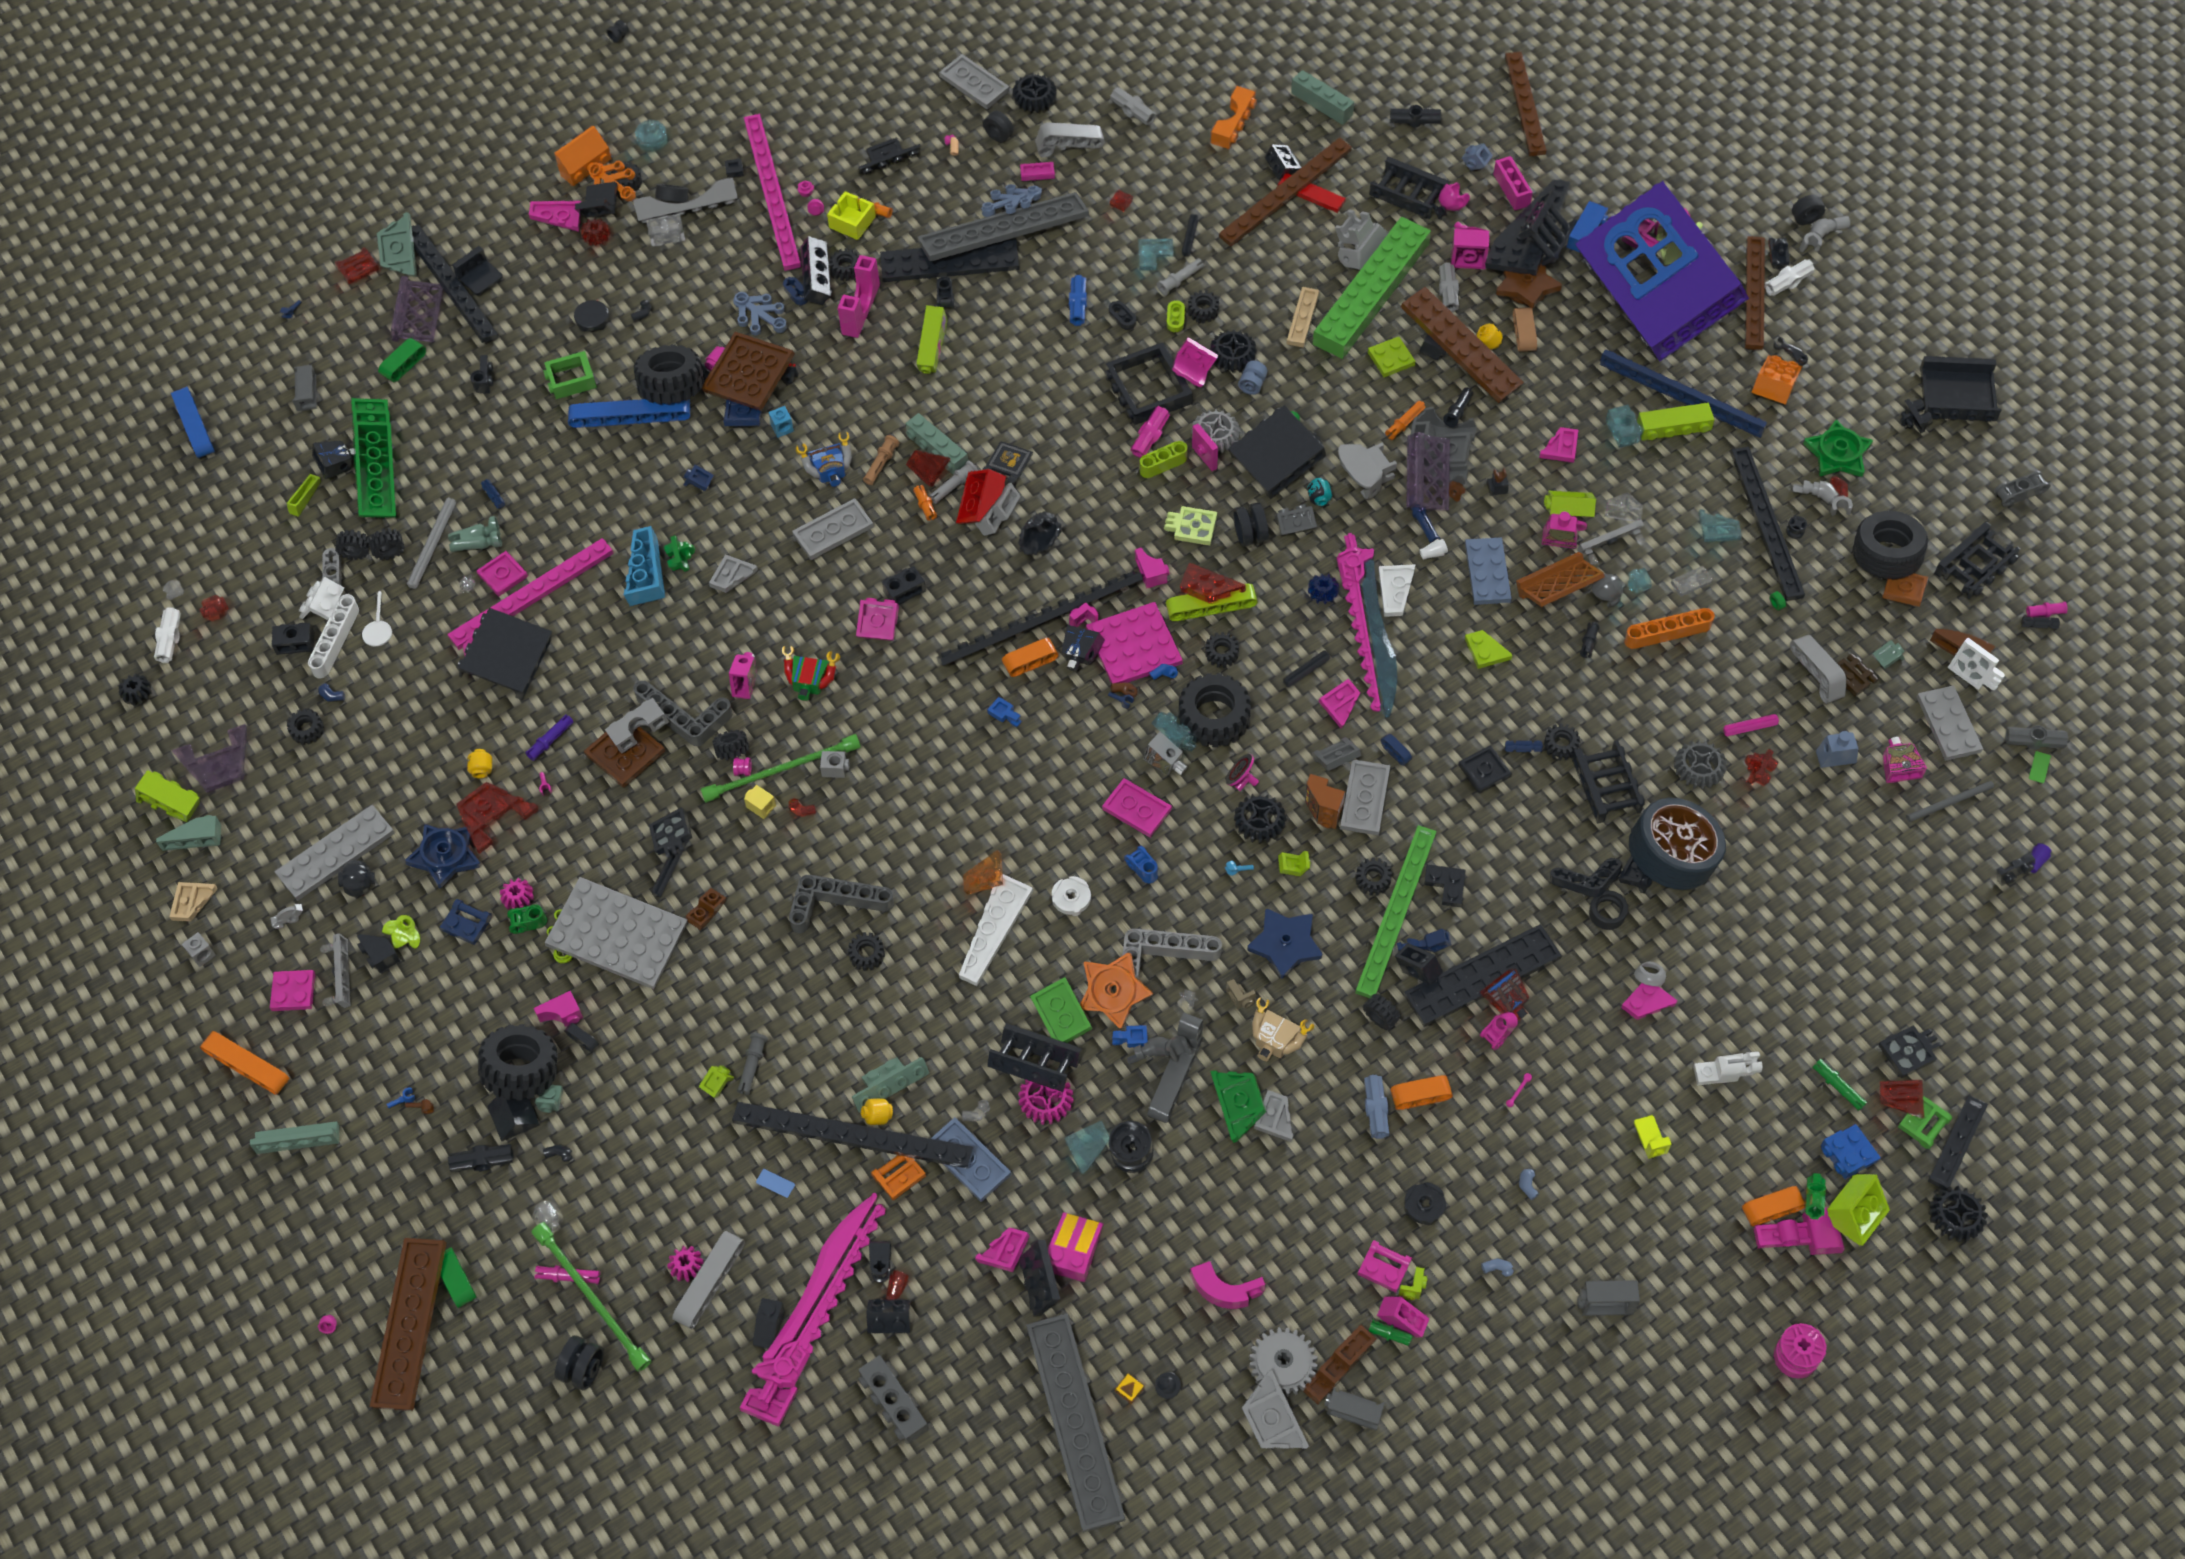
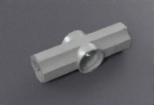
M1118 87L1110 95V100L1122 107L1123 112L1128 117L1134 116L1149 126L1156 118V113L1146 107L1139 96L1135 95L1132 97Z
M1444 263L1439 266L1440 296H1442L1443 304L1454 313V311L1459 309L1458 279L1455 277L1454 265Z

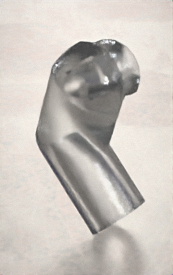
M980 1100L978 1107L974 1111H963L962 1120H982L990 1111L989 1102L987 1100Z

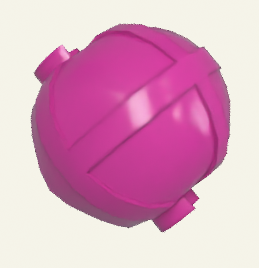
M1458 182L1450 184V186L1448 184L1444 185L1439 194V202L1447 211H1460L1469 202L1470 196L1468 193L1462 196L1459 195L1460 184Z

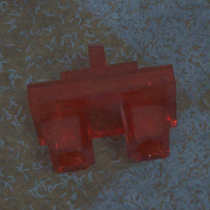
M1768 749L1765 754L1759 755L1754 753L1753 755L1746 756L1744 761L1748 765L1747 770L1751 771L1747 779L1748 783L1753 784L1757 782L1763 786L1769 783L1771 775L1766 773L1765 769L1772 772L1779 763L1772 757L1774 751Z

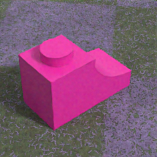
M1142 548L1135 549V561L1143 577L1146 589L1167 583V575H1170L1167 564L1164 565L1162 558L1155 559L1148 556Z
M571 991L534 1008L540 1023L555 1020L562 1022L566 1027L570 1023L576 1024L579 1020L583 1019Z
M1384 1297L1377 1316L1388 1325H1394V1327L1407 1331L1417 1338H1422L1429 1322L1427 1316L1402 1297Z

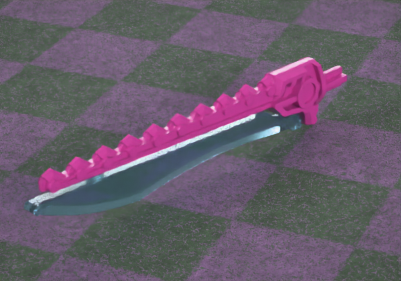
M1348 533V535L1344 536L1347 549L1339 553L1336 560L1342 586L1345 590H1349L1345 599L1348 603H1352L1348 613L1355 617L1351 626L1353 629L1358 630L1354 639L1357 643H1361L1357 653L1364 657L1360 665L1363 670H1367L1364 681L1371 685L1367 694L1369 697L1374 698L1370 708L1376 712L1380 711L1381 704L1377 688L1380 687L1384 714L1386 718H1389L1396 694L1397 663L1380 613L1374 560H1372L1374 549L1357 548L1355 535ZM1364 566H1366V567H1365V570H1366V578H1365V579H1364ZM1361 583L1378 678L1375 677V671L1373 666L1371 648L1369 643L1368 631L1360 591Z

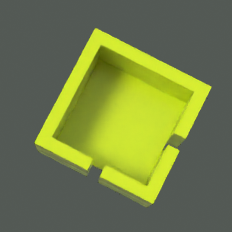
M845 191L838 199L837 204L827 214L829 228L859 240L876 217L874 203L862 198L858 200V196Z

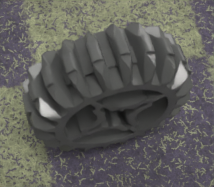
M1698 739L1696 743L1690 741L1688 745L1684 743L1682 748L1677 751V755L1674 758V769H1676V775L1680 776V781L1686 780V786L1693 784L1694 789L1700 786L1702 790L1706 785L1710 789L1712 785H1717L1723 779L1727 760H1724L1725 756L1723 753H1720V748H1714V743L1708 745L1707 740L1701 743ZM1686 759L1689 760L1691 767H1688L1686 764ZM1710 762L1713 763L1715 770L1711 768Z

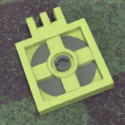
M1182 506L1180 513H1167L1164 530L1175 532L1174 540L1210 546L1217 512Z

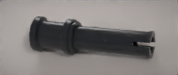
M1464 388L1455 404L1449 407L1448 413L1443 417V421L1447 426L1455 427L1458 425L1459 419L1464 415V408L1473 396V391L1470 393L1471 388Z

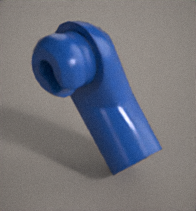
M1163 663L1149 674L1153 680H1156L1161 675L1176 678L1178 671L1173 665Z

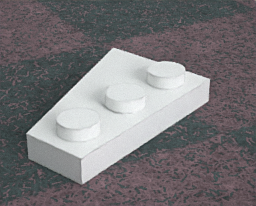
M1416 564L1379 566L1378 572L1384 617L1403 616Z

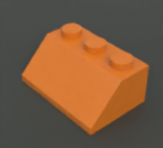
M591 126L554 153L560 176L572 186H575L590 175L589 167L593 163L604 165L612 159L608 145L594 126Z

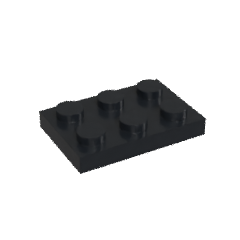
M1037 1240L1019 1258V1265L1024 1276V1285L1029 1296V1305L1034 1317L1042 1316L1060 1300L1046 1241Z

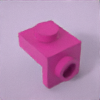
M1084 603L1079 608L1071 611L1069 625L1078 627L1087 619L1092 623L1098 621V612L1094 607Z

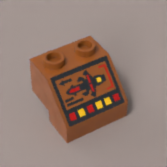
M1310 774L1306 785L1305 803L1317 824L1324 828L1336 829L1343 811L1345 791L1329 787V779Z

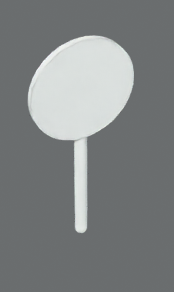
M381 591L378 592L376 621L369 623L362 632L364 642L374 647L384 645L392 636L390 625L380 621Z

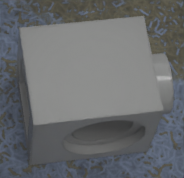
M822 751L820 765L822 777L845 778V772L849 771V759H846L845 752Z
M199 932L182 943V946L199 968L216 956Z

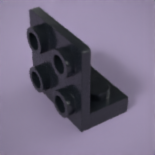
M613 181L588 185L585 201L575 203V210L585 218L615 214L617 183Z

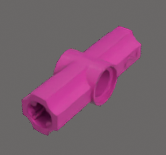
M1157 406L1148 421L1141 426L1138 432L1139 436L1130 449L1136 457L1141 458L1146 455L1152 444L1161 436V429L1170 416L1165 408Z

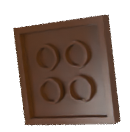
M637 727L633 733L637 744L622 754L607 732L584 750V754L623 788L665 752V748L641 727Z

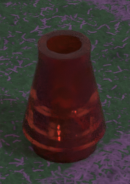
M893 1270V1273L889 1275L886 1300L900 1298L909 1283V1275Z

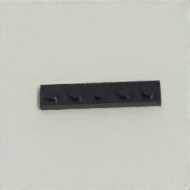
M1968 1095L1928 1182L1945 1191L1951 1185L1988 1106L1987 1103Z

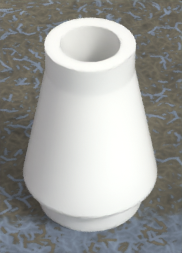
M1436 539L1420 549L1419 552L1424 560L1444 556L1448 549L1444 539Z

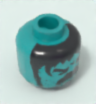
M1322 478L1313 479L1307 487L1309 500L1312 504L1324 506L1332 498L1330 483Z

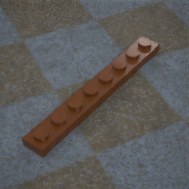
M1522 51L1505 53V61L1529 156L1546 155L1547 150Z
M1747 236L1746 293L1749 299L1745 301V349L1763 350L1765 237Z

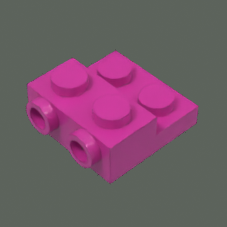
M875 598L860 600L856 637L894 641L899 605L894 600L885 599L884 602H878Z

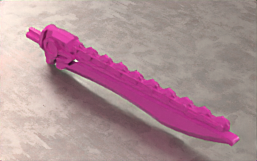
M873 1193L872 1196L856 1207L829 1236L822 1246L812 1276L799 1303L770 1348L764 1353V1362L758 1363L752 1369L754 1375L766 1381L757 1398L762 1404L769 1405L777 1388H793L810 1358V1354L813 1352V1346L810 1343L821 1337L819 1326L829 1322L827 1311L837 1306L838 1300L835 1296L845 1291L846 1284H844L843 1280L853 1275L854 1268L851 1265L861 1260L862 1253L859 1250L869 1245L870 1238L867 1235L877 1230L878 1223L875 1220L885 1215L883 1205H876L865 1226L861 1229L877 1201L876 1193ZM855 1237H858L855 1243L853 1244L852 1248L850 1249L849 1253L847 1254L842 1265L840 1266L839 1270L837 1271L836 1275L834 1276L829 1287L827 1288L826 1292L824 1293L823 1297L821 1298L813 1314L811 1315L810 1319L808 1320L806 1326L804 1327L803 1331L798 1337L797 1341L794 1342L798 1333L800 1332L801 1328L803 1327L804 1323L809 1317L811 1311L813 1310L814 1306L816 1305L817 1301L822 1295L824 1289L826 1288L827 1284L829 1283L830 1279L835 1273L837 1267L839 1266L840 1262L842 1261L843 1257L848 1251L853 1240L855 1239Z

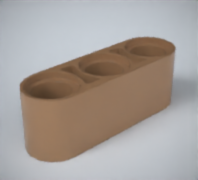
M1514 308L1513 323L1518 352L1536 351L1537 336L1532 308Z

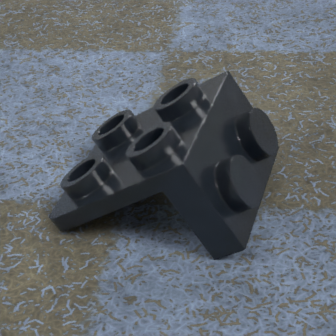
M480 246L471 250L452 264L457 278L477 296L503 279L502 273L487 261L484 249Z

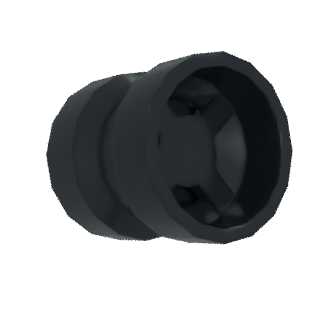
M617 20L613 27L611 26L606 30V33L613 42L618 43L622 36H626L629 33V29L622 20Z

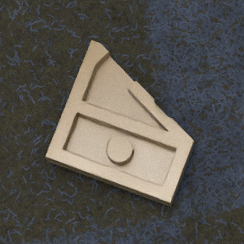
M178 882L169 916L172 921L191 922L216 892L217 886L215 884Z

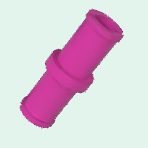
M2045 602L2043 605L2026 607V614L2031 617H2050L2055 614H2066L2068 611L2066 602L2053 604Z

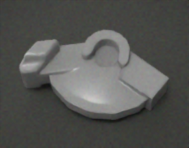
M294 904V906L287 907L277 913L276 916L271 917L272 927L280 929L284 927V923L297 922L299 915L303 911L302 905Z

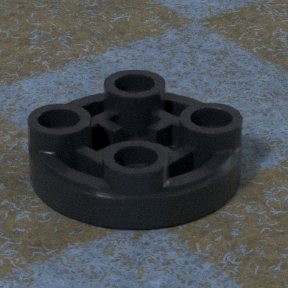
M597 300L585 301L578 305L574 311L575 323L582 332L604 330L609 320L608 308L604 303Z

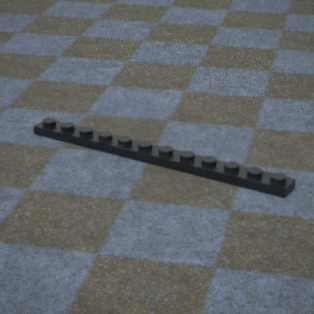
M1127 571L1123 573V577L1108 579L1107 584L1102 586L1101 584L1094 585L1090 588V591L1086 593L1084 591L1074 594V598L1069 600L1068 598L1062 599L1057 602L1058 605L1053 607L1051 605L1043 607L1041 612L1037 614L1034 612L1029 613L1021 621L1013 620L1007 623V627L1002 629L1001 627L994 628L986 636L984 634L978 635L970 643L965 641L958 644L956 649L943 650L940 652L941 655L936 657L940 665H946L1078 608L1084 603H1089L1142 580L1141 572Z
M743 1102L737 1103L732 1118L735 1124L969 1169L974 1148L971 1146Z

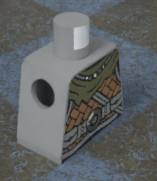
M1161 732L1148 744L1143 760L1164 774L1169 775L1174 770L1179 775H1182L1188 768L1187 765L1180 761L1183 752Z

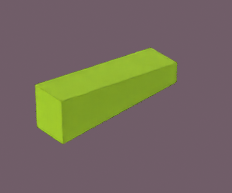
M310 474L286 503L289 514L300 516L320 485V477Z

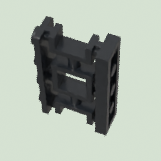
M1986 521L1942 559L1934 572L1939 578L1944 575L1945 580L1953 575L1965 584L1961 592L1967 593L1966 598L1969 600L1974 595L1976 597L1979 596L1984 590V586H1990L1998 574L2002 575L2006 571L2009 564L2013 565L2019 558L2020 548L2018 546L2014 549V545L2010 544L2004 548L1993 540L1996 532L1994 530L1990 531L1991 525ZM1983 539L1984 541L1982 544L1988 547L1987 550L1978 544ZM1994 553L2002 558V560L1998 564L1997 562L1999 559L1993 555ZM1975 554L1988 563L1983 569H1980L1970 561ZM1960 559L1959 565L1965 569L1963 571L1955 565ZM1970 574L1979 579V581L1974 586L1973 584L1975 580L1969 576Z

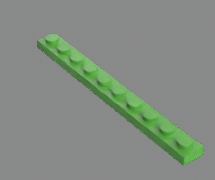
M1419 825L1416 829L1355 994L1370 998L1378 992L1437 832L1435 830Z

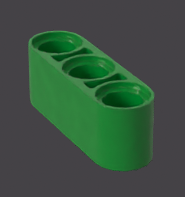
M408 338L380 364L378 368L379 374L391 382H397L425 356L426 347L413 338Z
M452 1247L446 1249L440 1275L457 1308H460L475 1300L477 1296Z

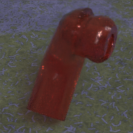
M1833 476L1830 479V483L1839 492V496L1848 497V484L1838 476Z

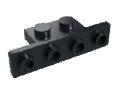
M895 137L866 148L871 162L859 166L857 172L858 174L863 173L865 175L877 167L881 169L888 166L890 162L898 163L906 156H916L921 149V145L917 144L902 150L898 138Z

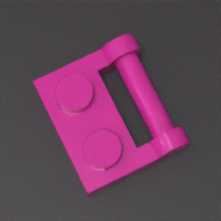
M1373 1240L1358 1271V1275L1396 1293L1412 1258L1407 1255L1404 1257ZM1375 1252L1401 1264V1268L1398 1269L1375 1258Z

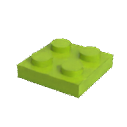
M1399 336L1368 348L1369 356L1384 378L1415 366L1416 361Z

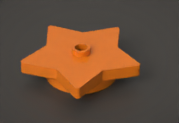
M1126 953L1109 965L1084 962L1088 989L1080 1006L1083 1010L1103 1012L1118 1028H1123L1131 1007L1153 995L1152 991L1135 977L1132 954ZM1114 985L1117 988L1116 993H1113L1111 990Z

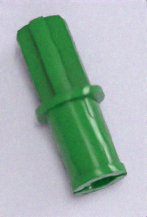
M1374 1319L1372 1320L1369 1328L1370 1333L1386 1338V1341L1391 1339L1404 1345H1410L1412 1340L1411 1334L1395 1329L1394 1325L1390 1326Z

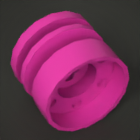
M1794 1324L1785 1330L1774 1347L1773 1356L1775 1364L1782 1373L1796 1379L1806 1378L1814 1373L1826 1355L1827 1346L1819 1330L1807 1324Z

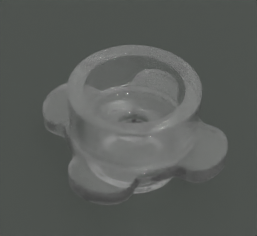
M472 574L468 577L465 576L460 581V592L465 591L469 593L474 588L476 581L472 579Z
M169 581L163 587L168 600L184 594L179 581Z

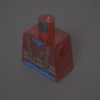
M1516 969L1507 970L1480 991L1481 995L1500 1014L1513 1012L1517 1020L1522 1019L1528 1014L1522 1004L1529 999V995Z

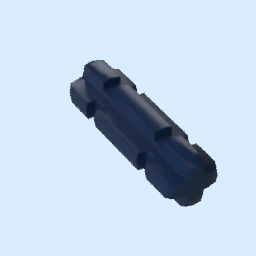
M489 479L482 481V488L486 491V494L496 508L504 507V500L500 497Z
M1531 740L1505 741L1506 752H1513V750H1516V752H1531V750L1541 752L1543 749V743L1540 740H1534V742Z

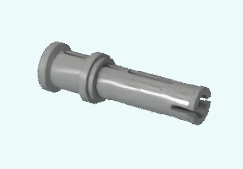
M1197 258L1176 274L1171 273L1167 279L1157 282V288L1160 293L1167 295L1171 289L1178 288L1186 278L1204 268V263L1197 266L1202 260Z
M968 460L965 463L966 465L960 470L954 471V476L929 495L935 504L957 486L965 484L968 472L978 471L971 461Z

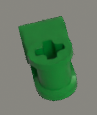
M539 905L514 908L507 912L511 924L509 932L513 934L540 929L547 923V917Z

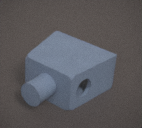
M1842 731L1840 734L1825 737L1816 750L1821 768L1857 763L1858 745L1854 733Z

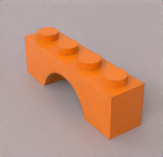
M1236 86L1230 98V109L1234 111L1235 115L1226 120H1217L1211 131V144L1230 149L1232 143L1235 144L1238 133L1243 130L1245 120H1248L1250 117L1251 109H1254L1256 106L1255 91Z

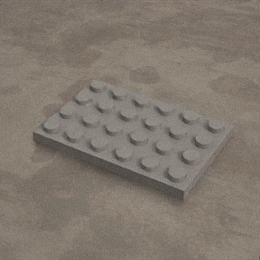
M579 877L545 941V946L654 989L688 921L685 918Z

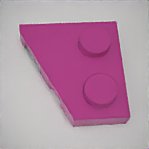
M1560 427L1556 435L1550 439L1545 449L1540 451L1539 458L1574 463L1578 430Z
M1009 1227L998 1239L989 1244L990 1248L982 1255L980 1253L977 1254L975 1259L978 1263L1013 1272L1030 1236L1028 1232Z

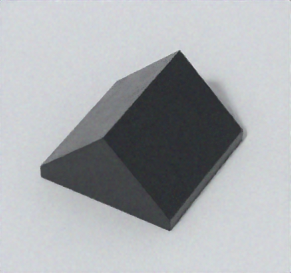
M496 1096L487 1106L501 1142L540 1126L530 1099L522 1098V1100L516 1101L513 1098L507 1100L503 1096Z

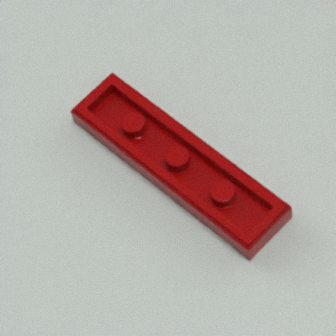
M1285 173L1283 178L1278 183V186L1281 183H1283L1286 179H1288L1291 175ZM1312 183L1296 195L1336 213L1339 212L1346 201L1345 197Z

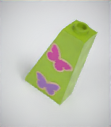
M926 305L917 358L918 371L925 374L936 373L947 326L944 307Z

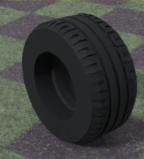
M1897 511L1876 512L1862 520L1858 526L1853 545V555L1856 562L1873 576L1883 579L1905 578L1915 573L1923 564L1928 546V534L1922 524L1908 514ZM1879 542L1896 543L1902 548L1885 547Z

